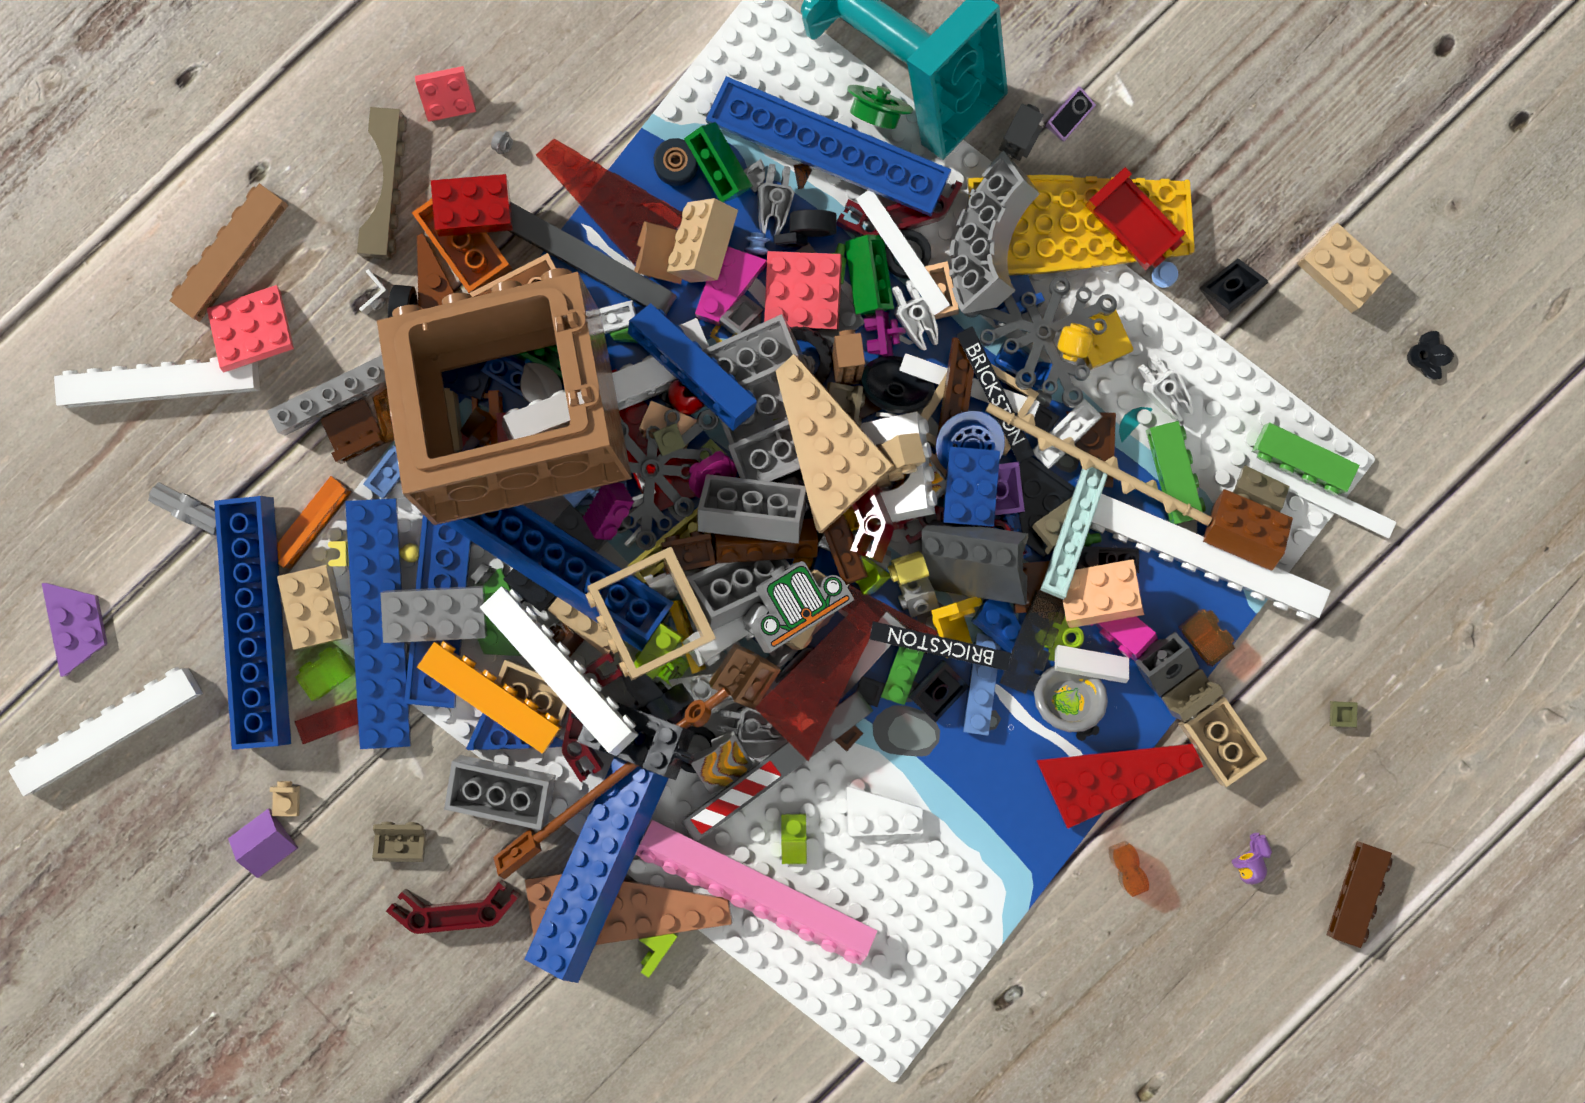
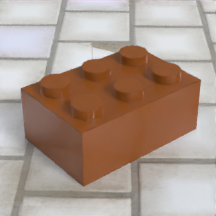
M1223 489L1212 506L1210 513L1212 520L1206 528L1203 542L1272 571L1285 554L1293 518Z

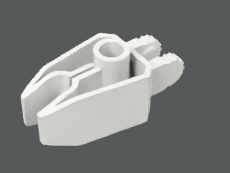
M908 280L906 281V287L912 297L911 300L905 301L903 293L898 286L892 288L898 303L894 315L901 326L906 329L907 335L921 350H926L927 348L922 337L924 330L933 345L938 344V328L935 316L923 297H920L912 281Z
M1154 355L1151 357V361L1158 371L1157 374L1153 376L1149 368L1144 364L1138 367L1146 380L1143 391L1164 413L1175 420L1183 421L1177 410V404L1179 403L1186 413L1192 414L1193 407L1189 393L1179 372L1167 369L1160 358Z

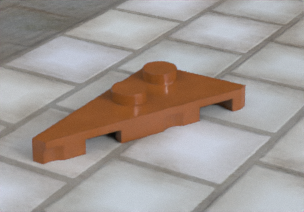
M421 233L417 235L418 306L426 309L442 305V299L455 292L425 235Z

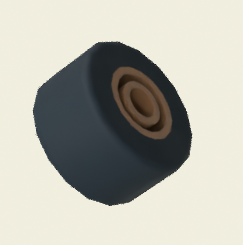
M680 138L668 139L662 142L655 151L653 157L654 168L658 177L664 183L672 186H682L689 183L695 177L698 170V162L685 140Z

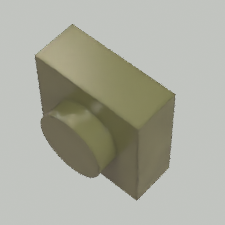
M676 423L652 432L661 456L686 447Z
M1330 701L1329 726L1357 727L1358 703Z

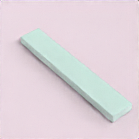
M1094 467L1087 470L1082 469L1040 589L1063 600L1067 596L1108 476Z

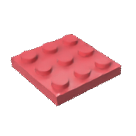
M767 251L764 322L783 314L789 327L804 326L820 329H839L842 254Z
M277 285L207 308L219 367L223 373L294 349L281 291Z

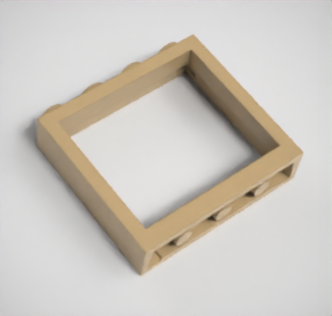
M991 364L999 380L1028 397L1016 415L1019 418L1025 417L1039 393L1031 388L1028 390L1018 388L1014 377ZM947 373L935 390L932 400L920 414L927 422L943 398ZM927 433V442L936 449L937 437ZM1004 434L1005 447L1003 455L1006 456L1011 446Z
M672 547L587 586L589 593L585 594L588 603L591 608L596 607L600 615L596 617L602 631L607 629L611 638L607 642L613 654H619L622 660L621 663H618L624 676H629L631 681L716 639ZM663 560L701 637L636 668L599 590Z

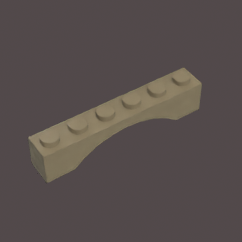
M370 107L368 132L374 139L381 155L383 185L376 208L368 220L359 228L357 254L362 258L391 260L392 253L396 252V239L393 238L394 229L398 228L399 218L395 212L396 205H399L401 200L398 180L401 181L403 177L400 156L405 154V142L402 141V134L407 130V118L404 117L400 109Z

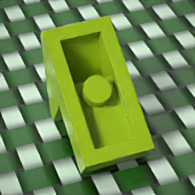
M861 556L869 577L856 581V583H858L862 594H874L891 575L869 558Z
M806 813L781 814L782 864H807Z
M679 933L639 938L642 943L654 950L653 953L648 951L640 963L643 965L642 974L648 978L650 977Z

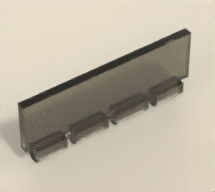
M1038 590L1035 591L1012 649L1008 670H1004L1000 684L1025 694L1027 690L1035 691L1036 685L1041 678L1040 675L1034 673L1035 669L1044 671L1050 652L1043 650L1044 646L1053 648L1059 629L1052 627L1053 623L1062 625L1065 617L1064 607L1060 606L1061 600Z

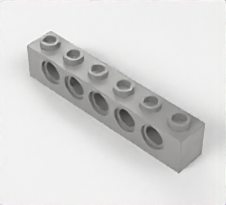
M382 355L268 410L277 432L286 436L386 387Z

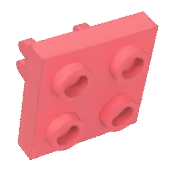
M464 66L415 76V82L428 122L476 112Z

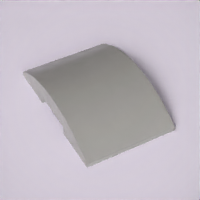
M781 314L702 350L709 357L716 359L720 367L727 374H732L738 384L745 390H749L757 400L754 414L734 431L721 420L730 444L728 448L738 474L743 479L772 482L800 470L775 371L793 354L797 355L808 369L809 367L784 315Z

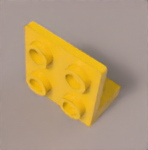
M1116 309L1109 316L1097 314L1090 317L1093 320L1099 318L1105 320L1107 328L1101 335H1095L1090 330L1094 340L1088 356L1083 358L1089 370L1118 359L1134 350ZM1095 323L1096 330H1103L1102 324Z
M975 596L931 610L933 624L937 628L939 636L973 644L964 616L975 613L974 607L983 605L981 598Z

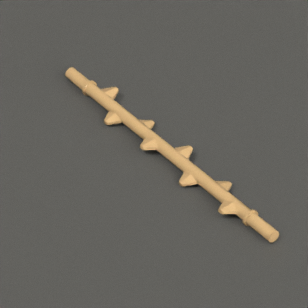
M989 403L987 406V413L1007 422V425L1011 424L1038 438L1039 450L1044 451L1053 446L1080 460L1082 469L1087 470L1094 467L1121 481L1124 494H1128L1136 489L1162 502L1167 513L1177 510L1183 516L1187 515L1206 526L1210 524L1211 516L1191 507L1189 503L1186 504L1158 490L1155 480L1145 483L1120 470L1116 457L1113 456L1104 462L1075 447L1072 437L1062 440L1035 426L1034 415L1031 413L1023 418L1015 416V413L1011 414L992 403Z

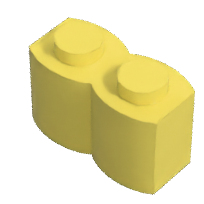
M919 551L890 560L891 565L887 566L891 580L897 581L900 585L929 576L923 554Z

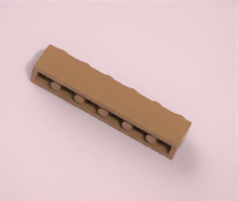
M260 183L249 190L246 195L247 200L242 206H238L233 211L231 221L227 226L220 228L215 242L204 249L201 255L202 259L197 265H193L188 270L186 280L182 285L176 286L171 294L173 297L169 301L198 322L203 319L207 313V308L213 306L289 206Z
M855 330L840 331L839 336L834 338L832 360L835 383L844 385L860 384L865 360L861 333L855 334Z

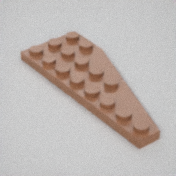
M562 873L525 880L533 936L537 932ZM624 880L595 945L731 925L733 922L729 900L723 897Z

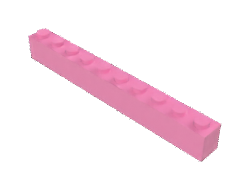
M654 820L651 821L635 854L647 863H654L662 867L669 874H676L684 878L691 885L707 889L713 896L723 897L734 906L753 912L758 918L772 921L779 928L790 930L798 934L801 939L820 945L827 952H834L843 956L850 963L862 964L876 936L877 930Z

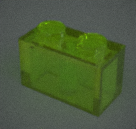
M328 647L319 654L320 659L312 664L310 661L298 669L300 673L295 676V679L311 701H318L355 674V667L341 648L332 649V647Z

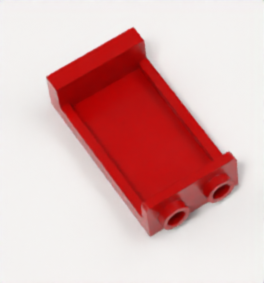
M1125 167L1089 199L1085 206L1145 270L1151 265L1156 268L1166 259L1163 256L1166 251L1170 249L1174 252L1184 242L1181 238L1186 232L1183 229L1179 231L1130 179L1132 173Z

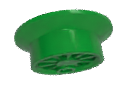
M849 85L847 88L848 92L854 97L850 113L872 125L896 129L900 116L912 114L913 108L909 104L890 95L891 91L885 87L877 86L876 89L861 85Z

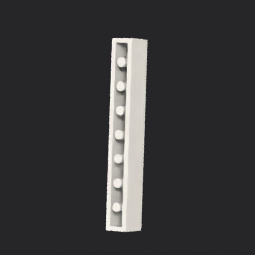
M652 355L647 356L640 363L623 366L619 371L612 373L619 410L667 392L671 382L677 378ZM560 390L545 400H534L522 409L514 408L509 410L503 416L502 427L508 439H518L569 426L570 416L565 390ZM577 392L579 405L584 404L581 392Z
M217 357L210 358V362L201 363V360L194 359L186 360L183 365H176V362H162L161 367H152L151 364H138L136 369H127V366L112 367V371L104 372L101 368L87 369V373L78 374L76 370L63 371V375L54 376L56 406L63 408L260 391L258 362L223 373L219 367Z
M501 586L480 609L606 751L617 756L639 735L633 729L636 726L635 723L627 715L622 717L617 711L619 708L618 704L611 697H604L600 692L603 690L601 685L595 679L589 680L584 674L587 671L584 666L577 660L573 662L568 656L570 651L561 642L557 644L552 639L554 633L545 624L541 626L536 621L538 615L529 606L525 608L520 603L523 600L522 597L514 589L509 591Z
M175 667L165 673L166 678L158 682L155 679L143 686L145 690L141 693L136 694V692L125 696L122 699L124 703L117 707L111 705L101 711L102 716L95 720L91 717L79 724L80 729L74 732L69 730L57 737L59 739L58 742L52 745L47 743L37 748V754L29 758L27 755L14 762L16 766L8 771L21 794L28 796L36 793L202 695L203 692L189 668L180 669Z

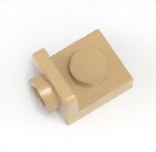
M277 781V786L270 787V792H273L272 816H299L300 786H292V781Z

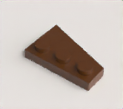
M1099 412L1103 417L1076 443V447L1105 462L1113 457L1115 452L1116 413ZM1107 476L1105 488H1113V477Z

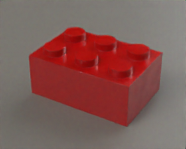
M506 174L430 180L434 226L438 237L513 230L509 181Z

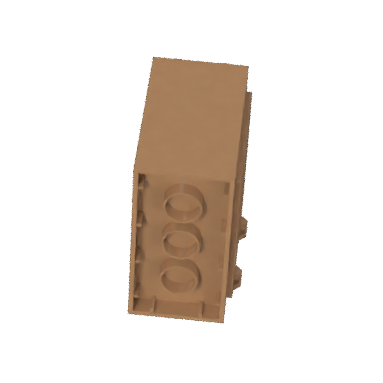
M564 268L552 269L542 274L541 281L525 285L518 281H502L491 288L492 293L472 297L468 293H453L442 299V305L426 309L418 305H404L394 309L392 317L377 320L402 492L433 525L632 479L601 312L578 272L572 273ZM557 344L570 425L560 429L454 453L442 372ZM577 392H581L584 404L579 405Z

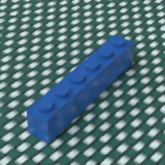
M650 303L629 320L628 334L729 428L734 431L754 414L757 403L755 396L749 390H745L740 386L732 374H727L720 367L716 359L709 357L703 352L697 342L691 341L685 335L682 328L674 325L661 309H657Z

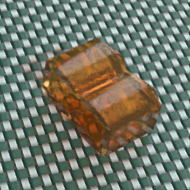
M1200 609L1178 628L1202 660L1212 667L1235 649L1232 644L1235 640L1226 629L1224 631L1220 629L1217 624L1219 619L1213 611L1209 610L1207 612L1205 609Z
M1126 841L1109 847V858L1113 866L1118 870L1119 883L1124 891L1132 897L1148 891L1149 881L1145 872L1139 867L1140 860L1136 849Z

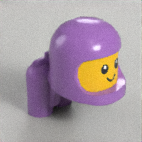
M1259 833L1250 835L1251 851L1232 860L1233 866L1238 868L1241 880L1246 884H1258L1267 875V868L1263 857L1270 858L1272 850L1266 836Z

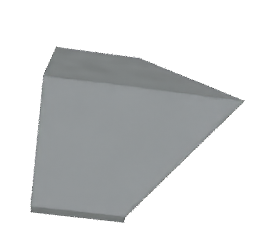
M743 295L721 316L720 324L735 336L761 324V312L763 309Z

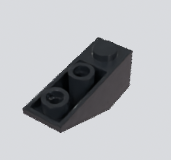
M1083 546L1075 570L1134 559L1136 571L1139 573V549Z

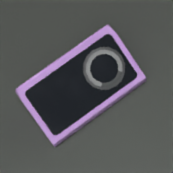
M1078 86L1049 119L1045 127L1064 142L1096 104Z

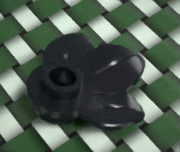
M1430 331L1421 335L1418 344L1412 346L1407 354L1408 363L1415 368L1421 369L1424 376L1431 380L1441 379V366L1449 364L1454 357L1453 351L1448 346L1440 344V333L1438 331Z

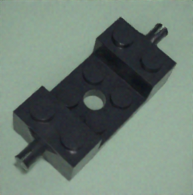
M569 504L553 523L593 551L598 552L608 540L594 538L582 517L584 514H581ZM514 568L503 579L522 597L521 604L524 601L532 604L541 613H544L557 599V596Z
M616 702L619 706L617 711L622 717L627 715L636 725L633 729L637 733L643 732L645 739L640 745H636L634 739L615 757L676 780L683 761L688 764L693 762V760L685 756L695 758V754L687 752L695 732ZM571 713V718L579 720L575 714ZM583 725L577 742L608 753Z

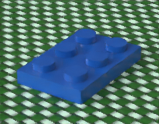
M949 447L942 522L994 526L1000 451Z

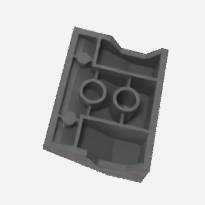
M933 519L922 529V554L933 589L1026 605L1027 575L1023 572V552L1028 540V533L968 524L945 523L941 520Z

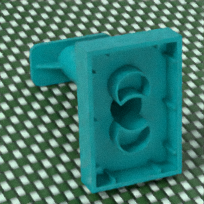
M804 0L802 3V20L806 35L810 39L815 40L820 37L836 19L841 18L908 65L921 145L942 160L1008 94L1000 6L992 0H965L932 35L882 0Z

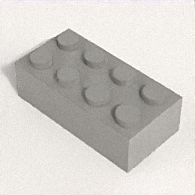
M706 474L698 506V531L799 544L806 509V488L801 485Z
M786 559L718 563L687 577V580L711 629L714 630L746 615L755 603L763 604L756 591V587L771 578L770 573L780 566H784L786 569L790 564Z
M485 586L386 590L381 592L383 643L486 638V614L480 609L486 602Z
M460 755L451 763L444 810L541 830L549 820L556 775Z

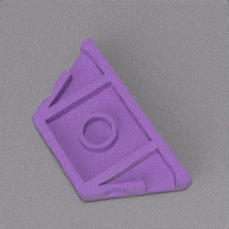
M42 583L60 677L68 676L73 669L87 661L93 653L108 644L99 599L97 595L50 583Z

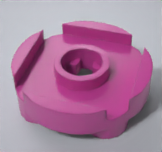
M717 451L700 463L693 464L689 470L691 474L689 479L690 489L697 497L701 498L706 474L735 478L737 475L735 463L722 451Z

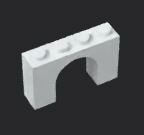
M912 412L861 423V429L877 447L897 435L919 433L926 462L918 466V470L911 473L903 485L894 490L880 492L892 522L935 514L934 506L937 505V497L935 491L932 490L931 481H934V471L929 466V457L932 456V451L926 434L929 433L927 420L918 412Z

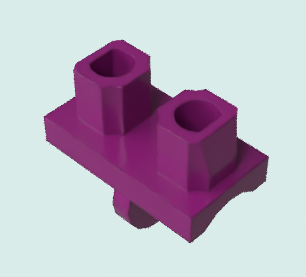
M877 310L875 315L864 318L866 331H878V339L867 341L868 353L893 356L892 342L893 345L900 344L899 335L906 334V329L903 327L898 328L897 319H892L889 322L888 312Z

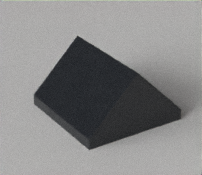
M1236 259L1202 285L1200 290L1223 318L1268 284V280L1240 259Z
M941 660L910 692L908 697L936 723L969 686L944 660Z

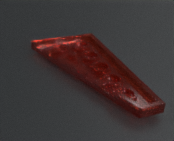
M556 139L550 141L536 154L537 158L634 266L641 249L637 243L644 221L672 229H677L681 225L682 211L654 197L646 190L616 173H612L602 167V165L591 161Z
M863 601L755 707L807 761H809L870 640L873 621L879 622L880 620Z

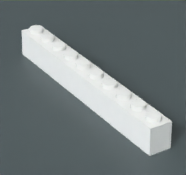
M1101 493L1090 529L1099 533H1104L1106 530L1113 533L1112 538L1126 543L1127 540L1136 543L1135 547L1147 553L1151 549L1158 552V557L1165 561L1172 562L1173 559L1182 563V568L1192 572L1198 569L1205 572L1204 577L1216 582L1219 579L1228 582L1227 587L1241 592L1243 588L1250 591V596L1257 600L1264 601L1265 598L1274 602V607L1287 611L1288 608L1297 611L1296 616L1310 621L1311 618H1320L1331 590L1276 567L1272 571L1203 542L1204 537Z

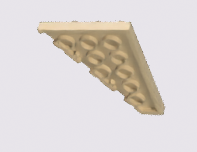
M793 354L775 372L815 527L819 533H823L883 478L894 465L797 355Z

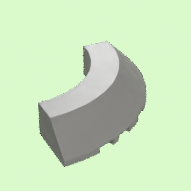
M1004 151L981 175L984 178L977 189L972 188L969 194L971 195L966 209L961 210L956 222L958 230L955 240L951 241L949 256L952 258V269L949 270V276L953 279L954 288H952L955 300L964 314L997 308L1015 291L1008 273L1007 258L1009 244L1021 216L1040 194L1030 179Z

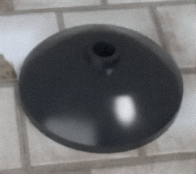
M883 356L876 358L864 367L860 384L863 386V393L873 404L888 412L906 414L922 410L930 403L934 394V383L900 371L904 357Z

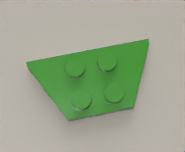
M502 568L497 569L484 584L486 601L501 586L509 591L511 590L509 584L503 580L505 575ZM486 615L487 637L477 638L483 654L522 656Z

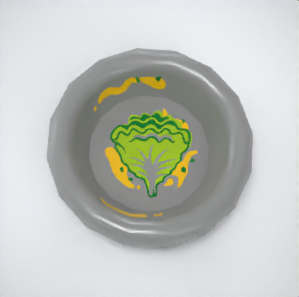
M1055 666L1047 669L1040 676L1034 691L1036 707L1043 719L1053 727L1066 732H1083L1096 726L1104 717L1108 704L1106 688L1099 678L1055 671Z

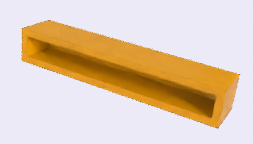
M446 641L442 643L434 642L417 668L543 754L547 751L562 729V726L558 724L560 721L558 718L548 712L544 715L538 711L539 706L532 700L526 698L524 701L516 696L518 693L516 689L508 684H505L503 687L495 681L497 677L486 669L482 672L474 667L477 664L474 660L466 655L461 658L455 654L456 648Z

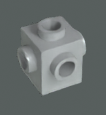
M928 576L899 585L902 594L898 596L899 602L903 610L908 609L911 618L939 607L935 591Z

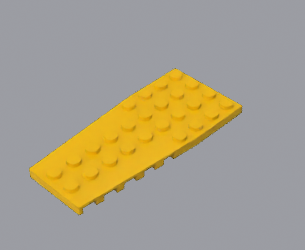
M1026 175L1040 194L1025 210L1012 234L1007 258L1009 275L1049 274L1137 262L1085 206L1089 199L1114 177L1109 179L1097 178V176L1080 178L1070 175ZM984 177L968 178V199L971 196L969 194L972 188L976 190ZM1131 179L1179 231L1183 229L1186 232L1181 238L1184 242L1174 252L1169 249L1163 256L1170 258L1192 255L1195 251L1190 180Z

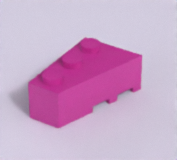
M727 247L718 280L706 281L695 312L696 318L720 326L721 316L751 287L754 280L767 266V260Z
M1137 616L1095 624L1101 630L1099 633L1107 641H1113L1127 658L1131 657L1134 661L1142 657L1147 648L1158 640L1156 632Z

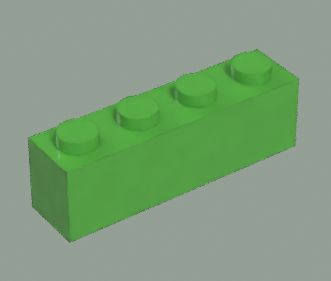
M1179 421L1147 429L1146 434L1161 491L1186 504H1191V507L1201 512H1205L1204 500L1202 497L1199 498L1197 492L1199 480L1196 473H1192L1190 465L1193 464L1192 454L1189 449L1186 450L1184 440L1187 439L1184 426H1180ZM1177 510L1167 513L1170 523L1173 524L1195 520L1187 515L1183 516Z
M1270 422L1263 426L1252 449V452L1258 454L1257 458L1266 463L1273 461L1280 465L1279 469L1289 474L1296 472L1302 475L1301 479L1313 485L1317 482L1325 486V491L1334 495L1348 492L1360 466Z

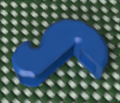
M1011 342L1007 343V348L1009 350H1014L1016 348L1015 344ZM1003 343L994 359L995 365L1010 372L1015 377L1021 369H1024L1029 353L1020 348L1014 354H1007L1003 349ZM1038 360L1034 370L1036 382L1032 387L1042 389V384L1048 378L1052 363ZM1028 374L1022 375V380L1024 382H1029L1031 380ZM1051 383L1045 385L1046 389L1049 388Z

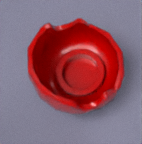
M676 379L671 382L668 389L669 401L676 411L685 415H691L705 407V404L697 397L690 396V390L682 386L680 381Z

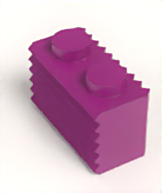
M616 482L600 486L599 492L596 493V496L593 497L594 500L591 501L592 504L589 505L587 512L582 516L594 538L612 540L616 536L617 530L624 518L628 516L634 500L630 496L631 494L628 493L629 491L626 490L625 484Z

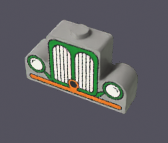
M803 561L794 563L786 569L784 566H780L770 573L771 578L756 587V591L770 614L757 617L753 621L752 631L764 653L772 652L854 601V598L845 582L837 575L822 577L815 581L806 563Z

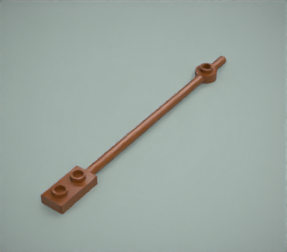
M723 687L705 702L702 700L693 701L685 711V718L676 725L685 729L691 725L694 727L703 726L709 721L711 710L730 696V691ZM630 762L625 763L541 830L535 832L529 829L495 855L493 858L498 876L506 879L542 851L540 842L636 769L638 765Z

